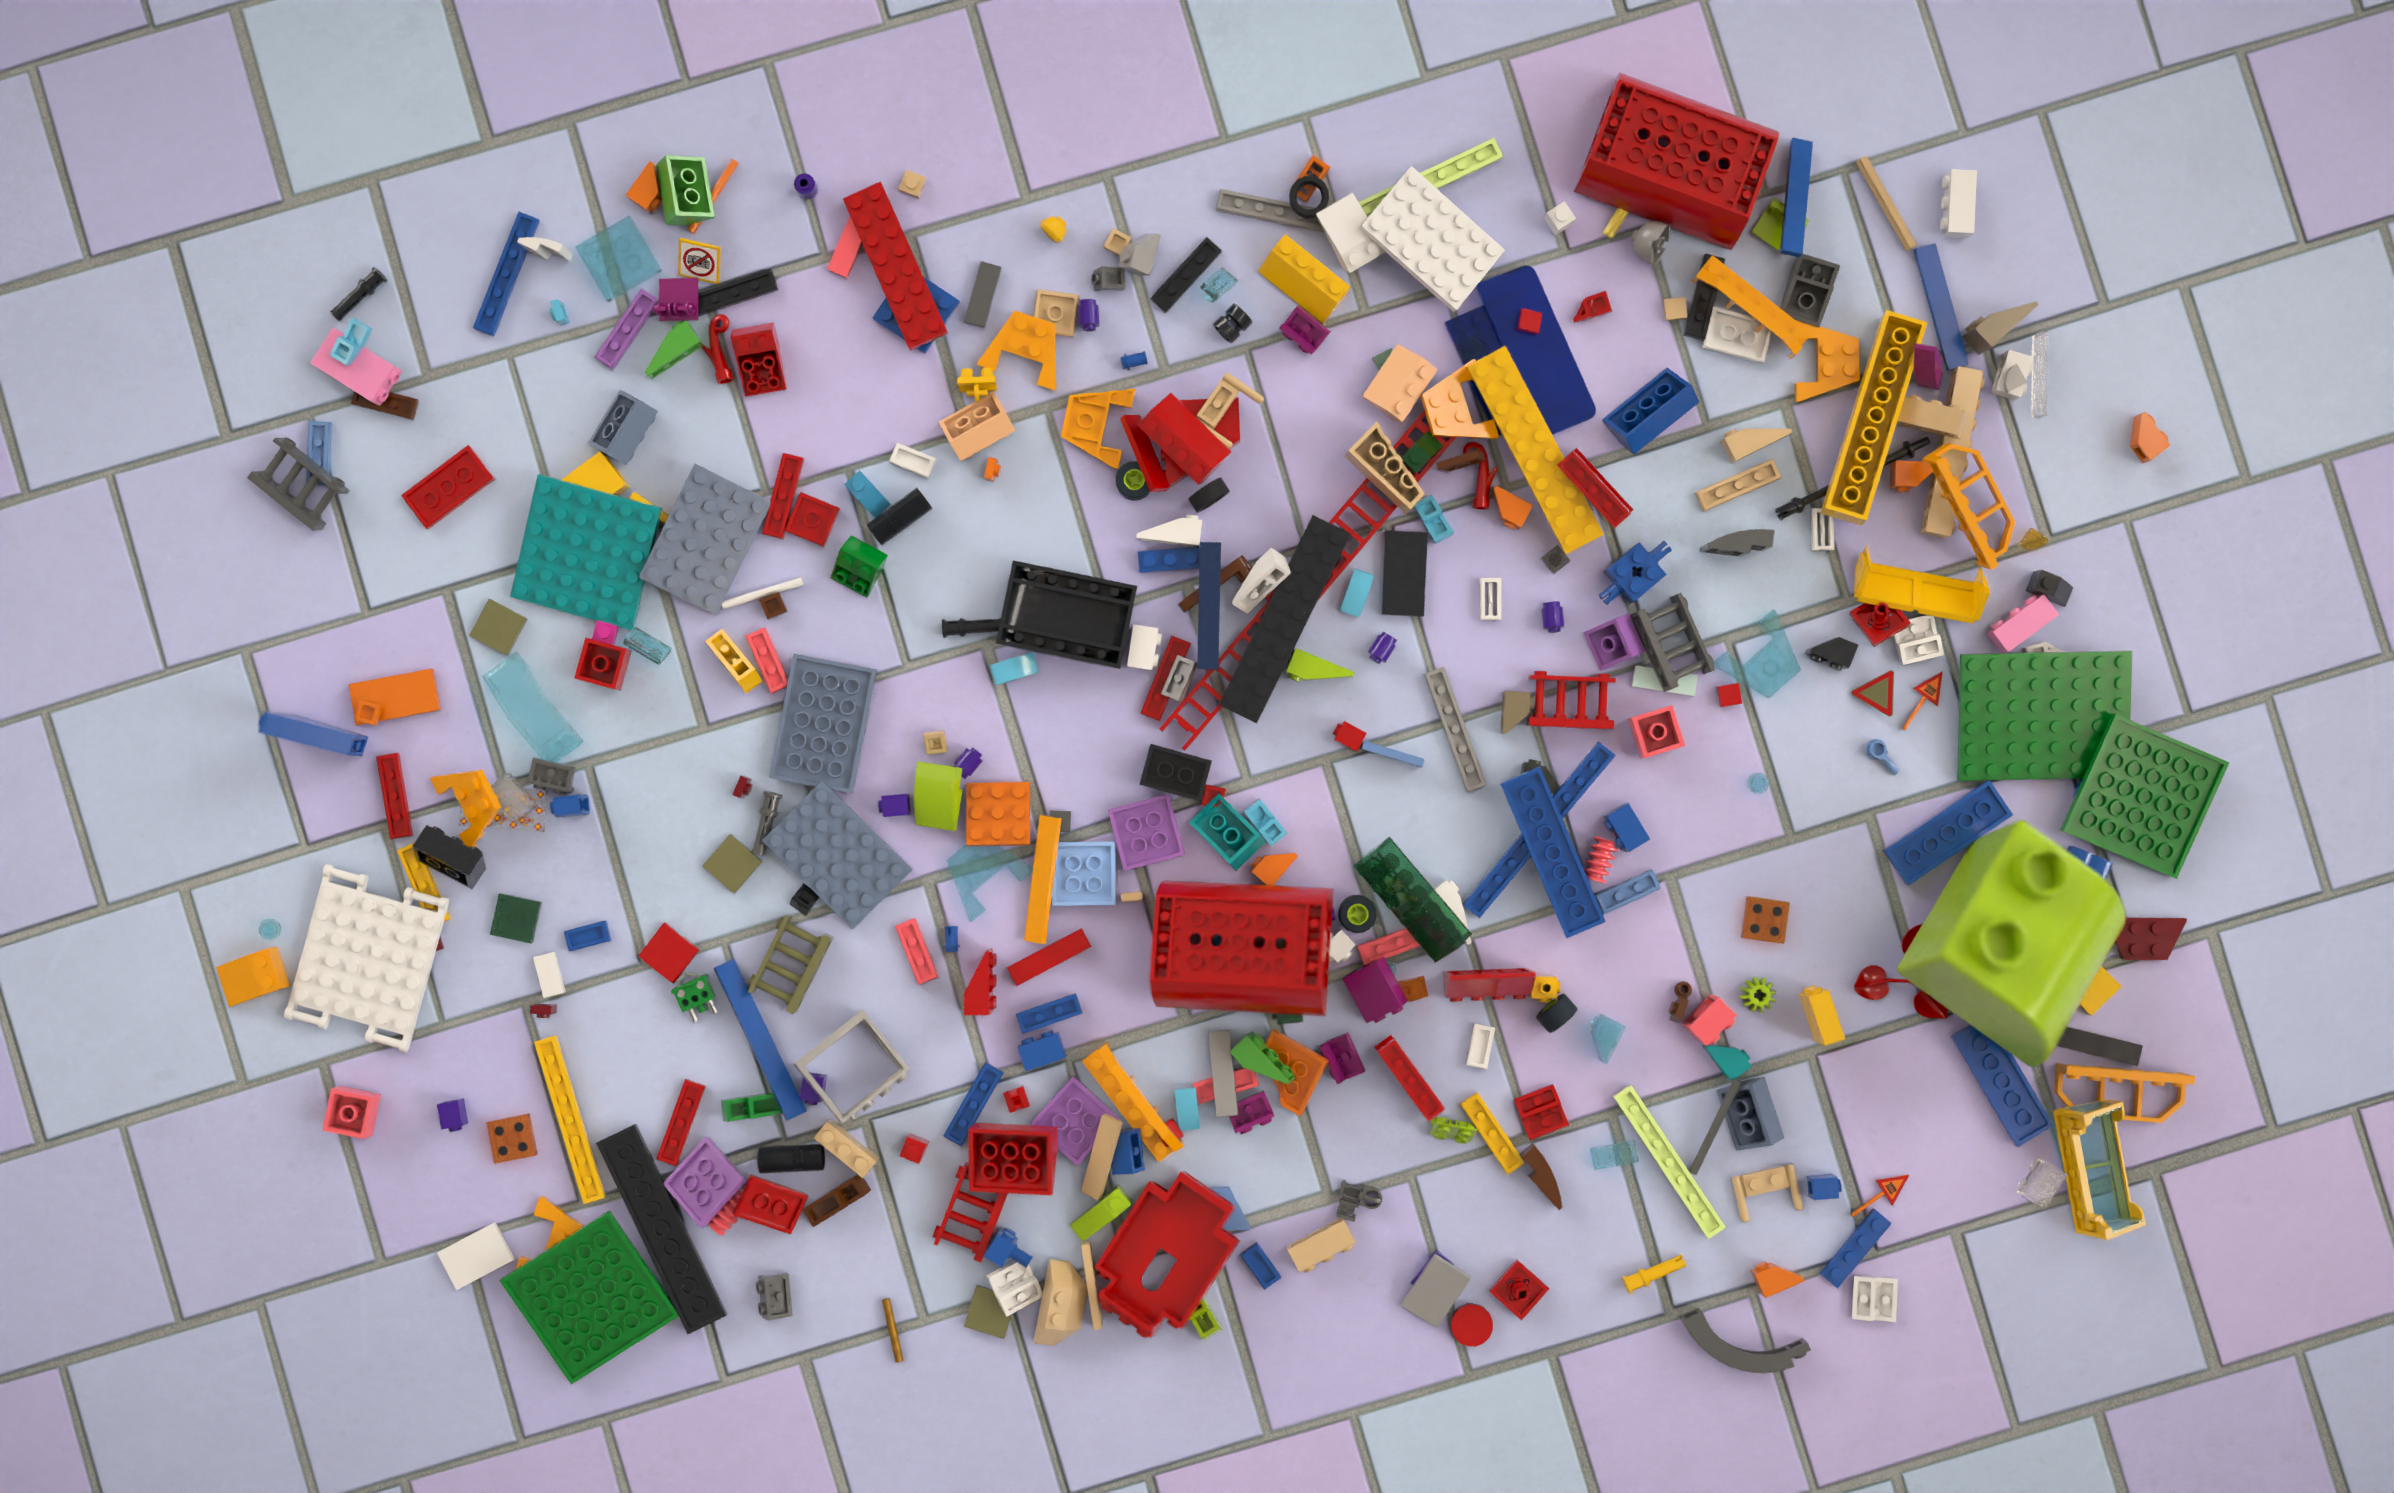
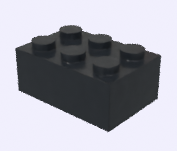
M1150 744L1139 785L1201 802L1212 760Z
M426 825L412 845L417 861L470 889L474 888L486 870L484 857L480 849L464 845L461 839L445 835V832L436 826L432 828Z

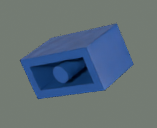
M1624 803L1604 815L1606 819L1604 825L1610 833L1613 831L1617 838L1615 843L1621 851L1624 849L1625 852H1630L1650 840L1629 803Z
M1053 1030L1042 1033V1038L1034 1040L1033 1037L1021 1041L1022 1044L1017 1048L1025 1071L1066 1058L1067 1054L1059 1032L1054 1033Z
M1140 1128L1121 1129L1111 1163L1112 1175L1135 1174L1145 1170Z

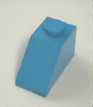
M860 470L844 484L876 518L891 505Z

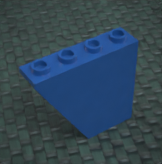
M264 711L258 722V727H260L259 733L348 756H363L368 740L366 735L294 714Z

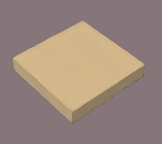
M1037 289L1034 317L1055 323L1057 336L1074 338L1079 295Z

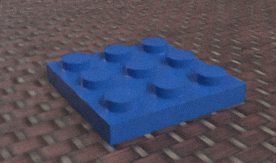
M924 277L942 320L946 324L960 301ZM885 298L872 319L905 340L887 298ZM935 340L918 347L917 349L926 354V352Z

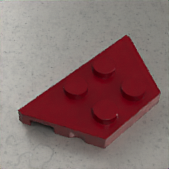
M2126 917L2124 927L2115 941L2121 959L2168 960L2187 922V918Z

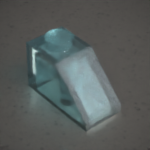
M1600 1013L1591 1022V1035L1599 1060L1607 1064L1626 1026Z

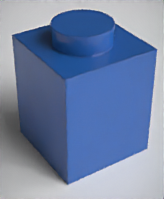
M1833 1174L1807 1176L1808 1196L1811 1199L1839 1198V1192H1841L1842 1187L1841 1181L1837 1176Z

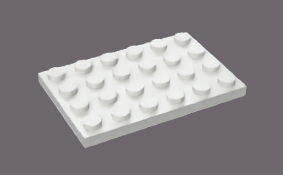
M1412 166L1360 226V229L1453 312L1460 307L1505 251Z

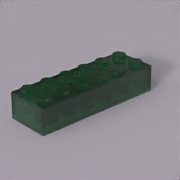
M1390 837L1367 852L1353 865L1435 963L1458 949L1472 935Z

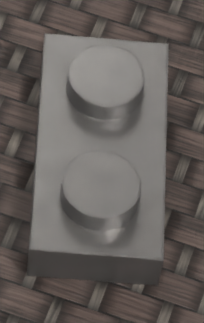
M1177 655L1161 694L1182 703L1197 668V663Z

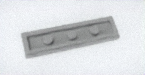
M1230 1031L1208 1032L1217 1118L1237 1116L1233 1060L1230 1053Z

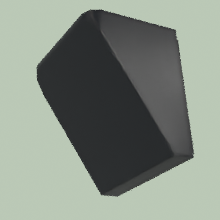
M803 883L791 898L790 905L807 916L820 897Z

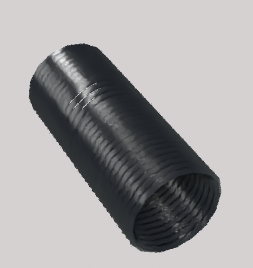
M916 487L911 493L909 492L904 498L902 497L897 503L895 502L894 505L890 506V509L888 508L886 512L884 511L866 525L877 541L883 546V544L897 536L899 532L909 527L917 519L919 520V518L924 516V514L926 515L933 508Z
M821 1144L760 1146L757 1153L758 1171L760 1174L823 1171L825 1167L824 1146Z

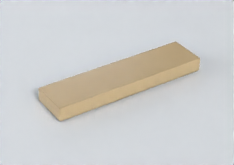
M1771 459L1697 491L1695 495L1704 512L1776 481L1781 476L1774 460Z
M1108 1114L1101 1116L1081 1192L1096 1200L1102 1199L1123 1124L1122 1121Z
M1083 1241L1081 1249L1094 1330L1102 1328L1103 1321L1100 1303L1098 1302L1099 1296L1091 1242Z

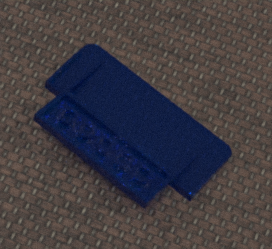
M1524 265L1478 283L1476 290L1483 306L1444 323L1462 365L1464 366L1472 359L1478 361L1506 346L1552 435L1593 418L1596 413L1595 404L1536 271L1531 266ZM1522 308L1542 313L1539 334L1534 335L1517 330L1520 310ZM1470 381L1486 420H1492L1493 417L1474 381ZM1496 425L1498 435L1501 436L1502 434Z

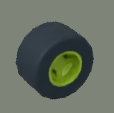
M1130 461L1120 467L1116 475V487L1119 493L1124 498L1132 501L1147 497L1150 491L1138 462Z
M1351 895L1340 904L1338 918L1341 925L1348 931L1363 933L1374 925L1377 913L1373 902L1367 897Z
M1561 994L1549 1002L1537 1014L1536 1019L1549 1033H1552L1574 1016L1577 1012V1007L1565 994Z

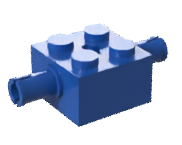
M1662 541L1651 552H1647L1640 542L1634 545L1603 571L1612 582V585L1599 594L1600 599L1602 600L1609 595L1603 601L1608 605L1619 594H1622L1630 604L1635 602L1667 575L1658 565V562L1672 551L1670 546L1662 551L1668 545L1665 541ZM1637 569L1638 576L1633 577L1631 574L1633 570Z

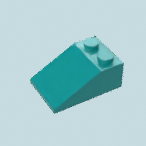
M1220 794L1215 796L1189 821V824L1235 871L1266 843L1263 837ZM1219 800L1222 802L1217 807L1213 806L1214 804H1218Z

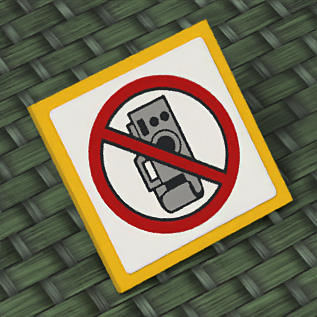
M679 238L678 275L687 278H698V280L719 285L721 247Z

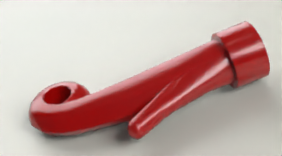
M723 314L716 315L709 324L710 349L702 345L703 351L708 355L715 368L718 384H726L734 380L732 370L728 367L718 333L727 331L730 325L728 317ZM722 321L723 325L718 328L717 326L719 322Z
M1469 442L1464 446L1463 454L1469 453V450L1473 448L1483 452L1486 459L1478 464L1477 483L1472 508L1487 510L1490 503V487L1498 468L1494 467L1489 473L1486 450L1478 442Z

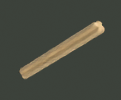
M1862 157L1856 162L1860 172L1906 251L1913 249L1917 246V243L1868 157Z

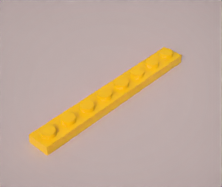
M557 1035L535 1041V1047L583 1204L605 1198L604 1188Z

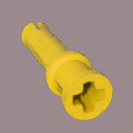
M1679 1254L1646 1270L1640 1268L1637 1273L1627 1277L1625 1275L1622 1276V1282L1628 1294H1632L1634 1290L1643 1286L1648 1287L1651 1284L1650 1282L1687 1267L1685 1260L1682 1259L1683 1256Z

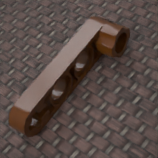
M1243 555L1220 571V586L1234 575L1240 583L1245 581L1253 567ZM1199 588L1178 604L1184 613L1199 603Z

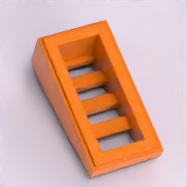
M1312 155L1297 180L1304 176H1309L1306 174L1308 171L1323 180L1331 167ZM1314 163L1315 165L1323 169V171L1320 173L1311 166ZM1303 186L1309 192L1306 195L1299 190L1297 196L1307 203L1316 190V186Z

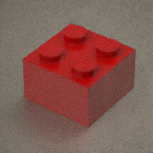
M585 637L574 679L621 691L632 650Z

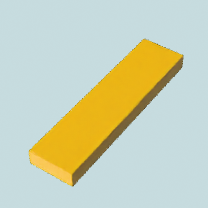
M414 843L397 850L412 888L417 892L441 898L429 867L416 860L412 847ZM418 901L420 907L438 912V906ZM448 911L446 912L444 922L451 919Z
M1478 1092L1459 1103L1507 1175L1525 1163Z

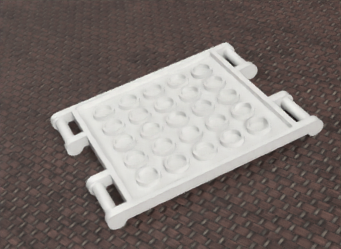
M326 864L323 869L322 882L289 1003L284 1012V1018L289 1020L297 1019L318 1025V1028L324 1030L329 1025L331 1015L367 1024L369 1028L365 1035V1041L370 1043L374 1041L399 1048V1051L406 1053L411 1044L448 909L449 898L443 896L438 898L407 887L404 892V901H398L367 892L368 875L353 874ZM332 877L357 883V889L331 882ZM413 899L438 906V912L413 905ZM297 1005L323 1012L322 1017L296 1011ZM377 1029H385L404 1036L402 1040L377 1034Z

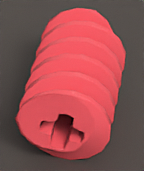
M1594 836V840L1598 844H1591L1595 852H1588L1592 860H1585V863L1590 867L1583 869L1588 879L1599 883H1606L1607 881L1602 876L1610 874L1605 868L1613 866L1608 860L1616 858L1611 852H1618V849L1614 846L1616 843Z
M738 1190L709 1221L708 1225L717 1234L723 1236L725 1229L729 1230L731 1223L735 1224L737 1222V1217L733 1215V1211L742 1191Z

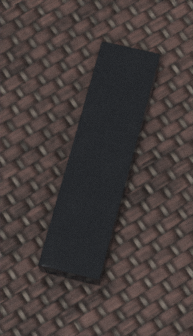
M1206 237L1150 300L1166 314L1222 253V250Z
M1704 254L1701 268L1712 255ZM1714 256L1723 264L1725 263L1726 258ZM1700 280L1697 281L1683 336L1705 340L1717 288Z
M772 269L699 292L698 315L702 316L778 291Z
M2066 1027L2056 1045L2136 1066L2139 1064L2143 1045Z

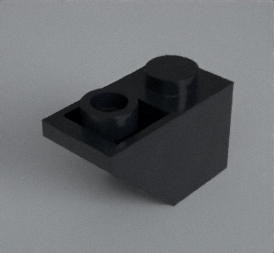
M1836 637L1806 649L1805 654L1810 655L1809 659L1815 662H1827L1830 664V668L1841 671L1850 667L1859 645L1841 637Z

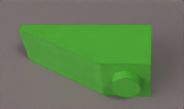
M687 321L677 322L672 326V330L667 333L645 371L646 376L651 380L704 345Z

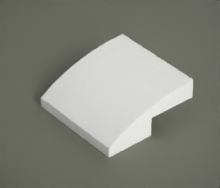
M524 237L519 238L517 241L527 251L545 260H548L551 253L569 262L573 257V253L564 245L552 240Z
M1924 614L1908 618L1911 622L1910 626L1893 636L1902 665L1944 655L1940 634H1937L1934 616Z
M1013 1260L1002 1268L986 1275L1007 1317L1042 1298V1290L1037 1278L1033 1276L1029 1265L1025 1268Z
M1854 1276L1852 1319L1896 1322L1898 1278Z

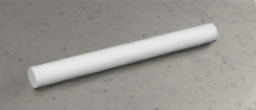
M800 577L724 600L721 605L723 609L734 607L777 592L803 586L804 581Z

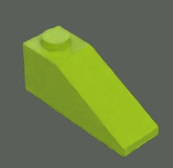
M1297 648L1286 670V673L1289 674L1288 678L1300 682L1301 679L1307 681L1353 677L1355 673Z
M1118 1184L1073 1221L1070 1227L1082 1241H1085L1131 1205L1132 1200Z

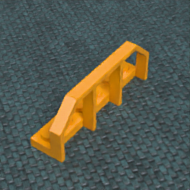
M1713 255L1691 281L1695 284L1700 280L1717 288L1730 299L1724 308L1728 310L1736 303L1759 321L1760 324L1754 330L1756 333L1764 327L1773 332L1791 351L1787 356L1789 359L1797 355L1804 342L1812 334Z
M1946 443L1922 458L1925 463H1929L1944 492L1941 494L1942 498L1948 500L1960 523L1957 526L1958 529L1964 531L1978 558V561H1976L1977 566L1992 570L1999 566L1996 558L2008 549L2015 520L1979 450ZM1950 449L1971 453L1980 470L1959 483L1958 479L1949 470L1951 466L1948 460L1940 456ZM1984 477L1996 502L1975 515L1968 506L1969 500L1961 493V490ZM2000 509L2006 524L1999 547L1993 550L1987 543V535L1983 530H1980L1977 523Z
M1105 1042L1083 1059L1082 1062L1131 1127L1140 1128L1141 1140L1157 1161L1160 1162L1173 1151L1177 1152L1184 1146V1141L1182 1139L1179 1140L1169 1130L1158 1115V1107L1150 1105L1134 1084L1135 1077L1127 1075L1111 1052L1110 1044ZM1158 1134L1169 1145L1167 1148L1159 1138Z
M2056 1063L2054 1093L2066 1107L2074 1106L2062 1092L2063 1074H2067L2066 1078L2080 1079V1076H2088V1080L2097 1081L2096 1101L2104 1100L2105 1078H2109L2110 1082L2122 1083L2123 1079H2130V1083L2135 1084L2133 1115H2125L2123 1120L2162 1123L2185 1103L2186 1084L2194 1085L2195 1076L2181 1072L2170 1073ZM2144 1081H2151V1085L2165 1086V1082L2173 1083L2172 1086L2177 1087L2176 1100L2157 1117L2141 1116ZM2099 1114V1115L2094 1116L2093 1118H2101V1117H2100V1114Z

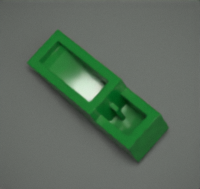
M773 1093L721 1100L723 1121L726 1122L783 1114Z

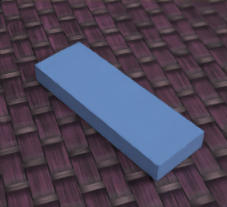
M308 421L307 456L330 474L332 423ZM308 469L306 471V483L313 475ZM321 480L317 483V485H326Z
M1367 741L1362 742L1361 750L1414 766L1423 767L1425 761L1423 758Z
M1650 869L1595 894V897L1604 915L1661 889L1653 869Z

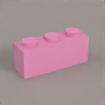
M2044 594L2030 596L2024 601L2025 605L2020 609L2019 607L2014 608L2007 613L2008 618L2004 621L2000 619L1990 626L1992 630L1987 635L2001 653L2011 651L2059 615Z

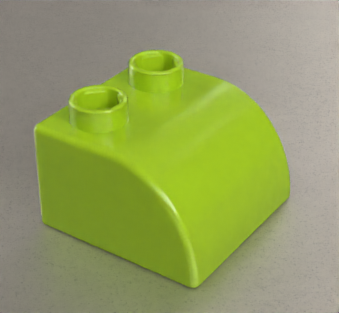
M2019 820L1982 836L1970 844L1900 961L1897 971L1901 976L2026 1065L2034 1067L2044 1063L2052 1054L2122 931L2126 919L2125 908L2116 891L2097 872L2030 824Z

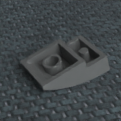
M1803 254L1800 258L1796 257L1780 309L1794 320L1820 327L1841 265L1807 254Z
M1752 529L1727 534L1700 547L1699 552L1742 557L1749 554L1751 550L1765 551L1773 547L1775 530Z

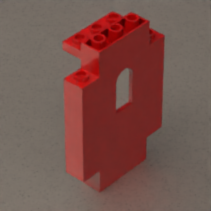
M1186 1171L1179 1173L1169 1190L1154 1180L1149 1181L1094 1267L1102 1278L1106 1280L1111 1279L1108 1286L1102 1288L1098 1294L1100 1297L1098 1302L1102 1304L1101 1308L1110 1314L1114 1312L1119 1316L1118 1320L1127 1326L1131 1324L1137 1329L1136 1333L1143 1338L1155 1336L1165 1318L1168 1319L1167 1323L1176 1329L1186 1327L1241 1241L1224 1229L1237 1206ZM1161 1248L1176 1258L1177 1261L1161 1286L1155 1291H1149L1142 1284V1276Z

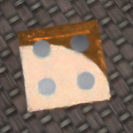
M1746 896L1741 938L1784 944L1790 902Z
M530 1113L486 1122L494 1164L538 1155Z

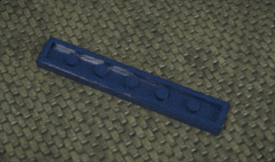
M1200 542L1197 669L1203 670L1219 669L1221 542Z

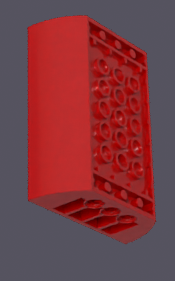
M1619 72L1574 192L1607 205L1621 208L1642 218L1665 223L1672 229L1732 250L1751 216L1779 140V131ZM1638 131H1647L1649 135L1648 139H1640L1638 137ZM1661 137L1666 138L1669 143L1668 146H1659L1658 139ZM1698 153H1706L1709 158L1708 161L1701 162L1698 159ZM1718 161H1727L1728 169H1720Z
M1162 881L1157 889L1155 899L1149 978L1155 1006L1326 1016L1334 889ZM1194 934H1199L1201 936L1200 944L1192 945L1190 938ZM1215 935H1221L1223 938L1222 944L1217 947L1213 946L1212 938ZM1258 937H1263L1266 941L1265 946L1261 949H1257L1254 946V941ZM1280 938L1287 940V946L1283 950H1278L1275 945L1276 941Z

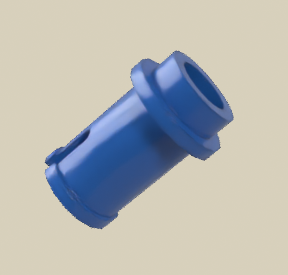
M1145 351L1128 356L1124 354L1123 357H1120L1123 369L1130 370L1131 367L1148 364Z
M945 926V946L943 948H945V952H958L960 947L958 945V926Z

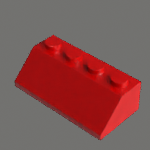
M1172 393L1159 402L1138 424L1198 485L1203 483L1232 452Z

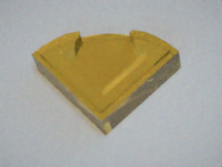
M2030 528L2018 546L2024 549H2036L2045 545L2049 539L2035 529Z

